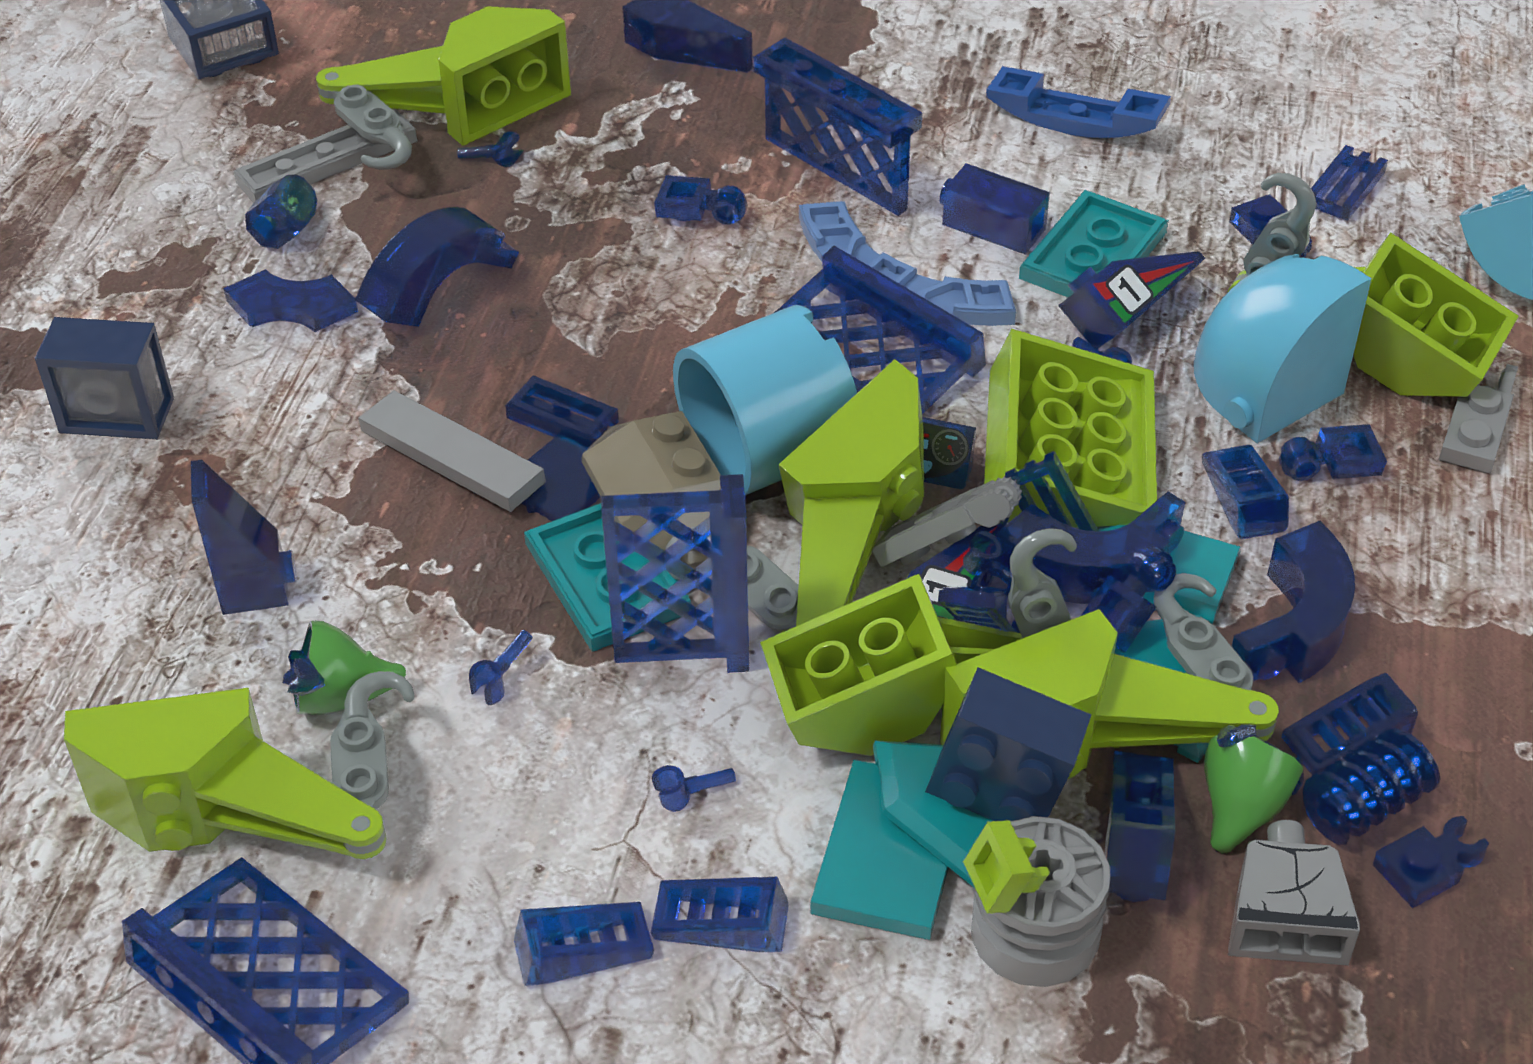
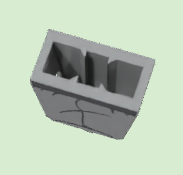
M1280 820L1272 823L1267 829L1268 841L1253 840L1247 845L1239 879L1228 956L1348 966L1360 928L1338 851L1330 845L1305 844L1304 827L1296 821Z

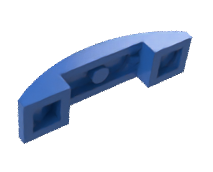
M1005 66L1001 67L986 89V97L1024 121L1068 135L1091 138L1126 137L1156 129L1171 102V96L1134 89H1127L1120 102L1045 89L1044 73Z

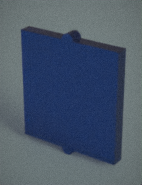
M559 433L528 459V461L544 469L546 480L540 488L522 502L526 506L528 513L537 512L550 521H554L587 509L601 498L582 463V454L587 448Z

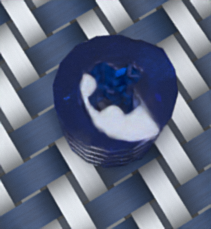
M1387 729L1376 736L1375 739L1361 745L1358 750H1353L1346 754L1340 761H1335L1323 769V772H1317L1306 779L1302 789L1303 804L1307 816L1326 839L1338 845H1347L1350 835L1362 836L1370 830V825L1378 826L1387 820L1388 814L1395 815L1403 810L1405 803L1412 804L1422 798L1423 792L1430 793L1439 787L1440 772L1434 757L1420 740L1403 730Z

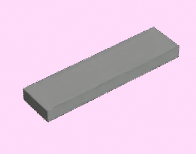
M392 109L399 116L403 133L408 137L411 144L417 142L415 128L396 109ZM348 124L234 170L237 185L256 206H259L362 164L361 157L363 155L377 158L394 151V149L388 144H374Z
M395 390L358 417L362 432L509 512L513 511L546 482L543 468Z

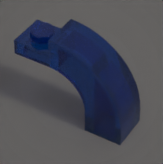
M463 207L437 209L409 223L384 246L367 271L355 301L386 323L419 327L432 296L440 284L452 272L471 263H483L512 269L519 251L503 241L505 238L503 232Z
M1168 491L1134 521L1126 526L1109 531H1086L1068 526L1031 504L997 532L992 570L1012 583L1013 576L1010 570V557L1016 545L1024 537L1036 531L1060 529L1069 533L1077 543V549L1069 552L1063 545H1049L1039 550L1032 561L1038 570L1056 581L1065 602L1101 604L1131 598L1147 591L1163 580L1168 555L1178 546L1184 534V527L1181 526L1186 502Z
M1321 520L1275 538L1267 576L1287 597L1293 609L1280 617L1238 633L1233 637L1231 647L1251 670L1253 681L1270 679L1286 668L1294 679L1301 683L1321 671L1331 661L1341 645L1354 599L1355 575L1351 561L1342 544Z

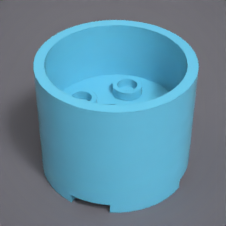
M790 306L681 349L675 356L673 382L679 411H683L723 477L726 492L734 497H743L781 481L782 478L778 464L857 394L851 371L835 338L824 340L811 323L813 321L812 311L803 306Z

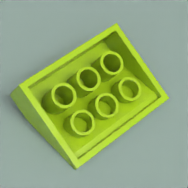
M1015 329L1010 330L990 369L984 484L992 480L996 481L998 477L1001 479L1005 476V478L1011 477L1012 480H1017L1016 483L1020 485L1019 488L1022 490L1020 495L1022 497L1017 506H1014V510L1009 518L1006 517L1004 522L1029 529L1153 524L1157 518L1153 370Z

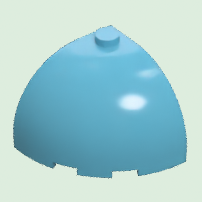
M1524 184L1492 196L1493 200L1490 201L1492 206L1483 208L1482 203L1473 205L1459 215V219L1468 247L1481 268L1504 288L1524 298L1533 300V191L1527 189Z
M1294 254L1274 260L1239 281L1221 299L1211 313L1197 345L1194 358V375L1205 399L1232 426L1241 430L1256 443H1259L1344 394L1372 278L1358 269L1330 257L1319 256L1316 259L1299 258V254Z

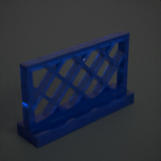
M786 37L753 56L754 73L765 78V139L893 214L900 216L907 211L911 135L922 128L923 113ZM783 89L791 93L795 100L794 102L790 103ZM798 106L811 127L810 130H806L794 107ZM815 107L824 111L828 120L824 122ZM781 115L794 137L781 130ZM828 126H833L845 148L839 149L827 128ZM850 127L856 129L862 139L857 141ZM811 135H816L827 156L819 152L810 137ZM862 145H867L879 166L878 168L874 169L861 148ZM884 146L889 149L894 147L893 160H891ZM848 153L861 175L852 171L844 157L845 154ZM878 174H884L892 188V193L885 189Z
M835 245L821 257L823 269L775 311L778 312L793 305H800L812 311L813 320L841 317L842 329L819 331L824 340L834 337L837 343H843L844 357L850 371L851 368L877 365L881 366L882 371L886 364H890L894 359L899 363L916 361L917 374L915 376L918 377L922 414L965 373L974 377L986 366L983 332ZM825 288L840 297V303L812 306V300ZM868 314L876 319L877 325L848 328L847 316ZM905 336L914 342V348L885 351L884 338ZM878 339V352L850 355L849 342ZM942 358L951 364L943 372L922 374V360ZM852 376L857 393L871 381H860Z
M743 474L720 475V490L601 496L615 663L726 658L727 673L749 672L747 529ZM709 512V517L694 529L676 520L684 513ZM640 515L648 520V522L633 532L616 522L615 516ZM661 530L679 539L665 551L648 541ZM693 548L708 557L707 560L695 569L679 560ZM634 551L650 560L649 563L637 572L621 563L622 560ZM664 570L680 578L679 581L668 589L652 581L654 577ZM694 588L710 596L697 607L682 599L684 595ZM637 590L653 599L640 610L624 601ZM667 608L682 616V618L669 627L655 619L657 615ZM695 626H699L714 635V638L690 640L684 634ZM640 628L655 636L649 642L625 643V639Z
M242 857L154 916L141 908L122 920L126 963L243 1064H331L409 1004L408 990ZM240 882L256 894L255 903H220L221 895ZM184 920H208L206 937H179L170 929ZM217 921H253L252 936L215 937ZM262 921H289L297 927V936L260 937ZM213 954H249L248 971H219L212 965ZM258 954H295L293 971H257ZM303 954H330L339 961V971H302ZM292 989L290 1007H261L253 1000L254 990ZM300 989H337L336 1007H299ZM345 989H373L383 997L371 1007H344ZM297 1025H335L334 1035L314 1050L296 1036Z

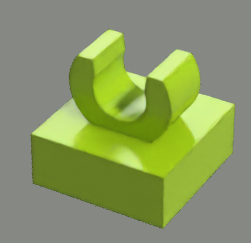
M1010 820L987 822L963 861L987 914L1009 912L1022 892H1036L1050 873L1047 867H1032L1029 857L1037 846L1032 839L1018 838Z

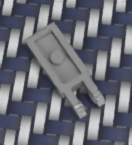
M1507 364L1506 368L1502 370L1498 382L1499 391L1491 387L1479 386L1478 384L1467 397L1458 396L1439 460L1491 474L1514 394L1510 393L1517 373V366Z
M1004 476L1001 479L998 477L996 481L992 480L977 488L975 487L887 529L874 545L872 552L881 567L898 559L902 565H906L928 553L931 549L929 545L945 538L948 544L968 536L977 528L975 523L989 528L999 524L1001 520L1005 521L1006 517L1009 518L1014 510V506H1017L1022 497L1020 495L1022 492L1019 488L1020 485L1016 483L1017 480L1014 481L1011 477L1005 478Z

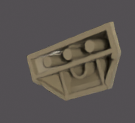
M683 411L611 426L582 454V463L619 531L650 550L664 555L666 546L674 535L683 529L694 526L708 527L720 533L725 539L736 542L723 477ZM697 545L684 548L677 558L678 566L688 572L715 566L711 555L704 548Z

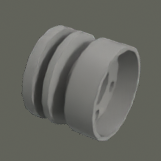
M1034 816L1012 821L1011 824L1018 838L1032 839L1037 846L1029 857L1032 867H1047L1050 873L1036 892H1022L1009 912L987 914L975 889L971 927L972 940L979 957L996 974L1019 985L1048 987L1068 982L1089 967L1099 949L1103 915L1106 910V900L1110 887V865L1101 846L1083 829L1061 819Z

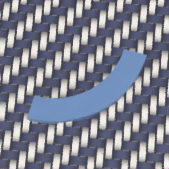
M845 201L799 205L800 224L812 250L821 262L838 278L867 297L891 308L937 321L965 325H1015L1016 310L1007 280H967L945 276L943 281L918 275L917 268L907 265L884 252L878 254L866 244V237L854 224L848 213Z

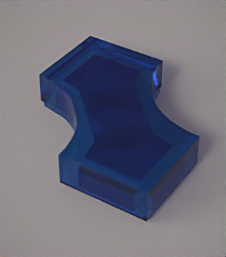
M265 269L223 288L228 304L252 327L268 322L288 321L302 324L317 332L358 312L356 299L332 274L315 280L293 281L277 277Z

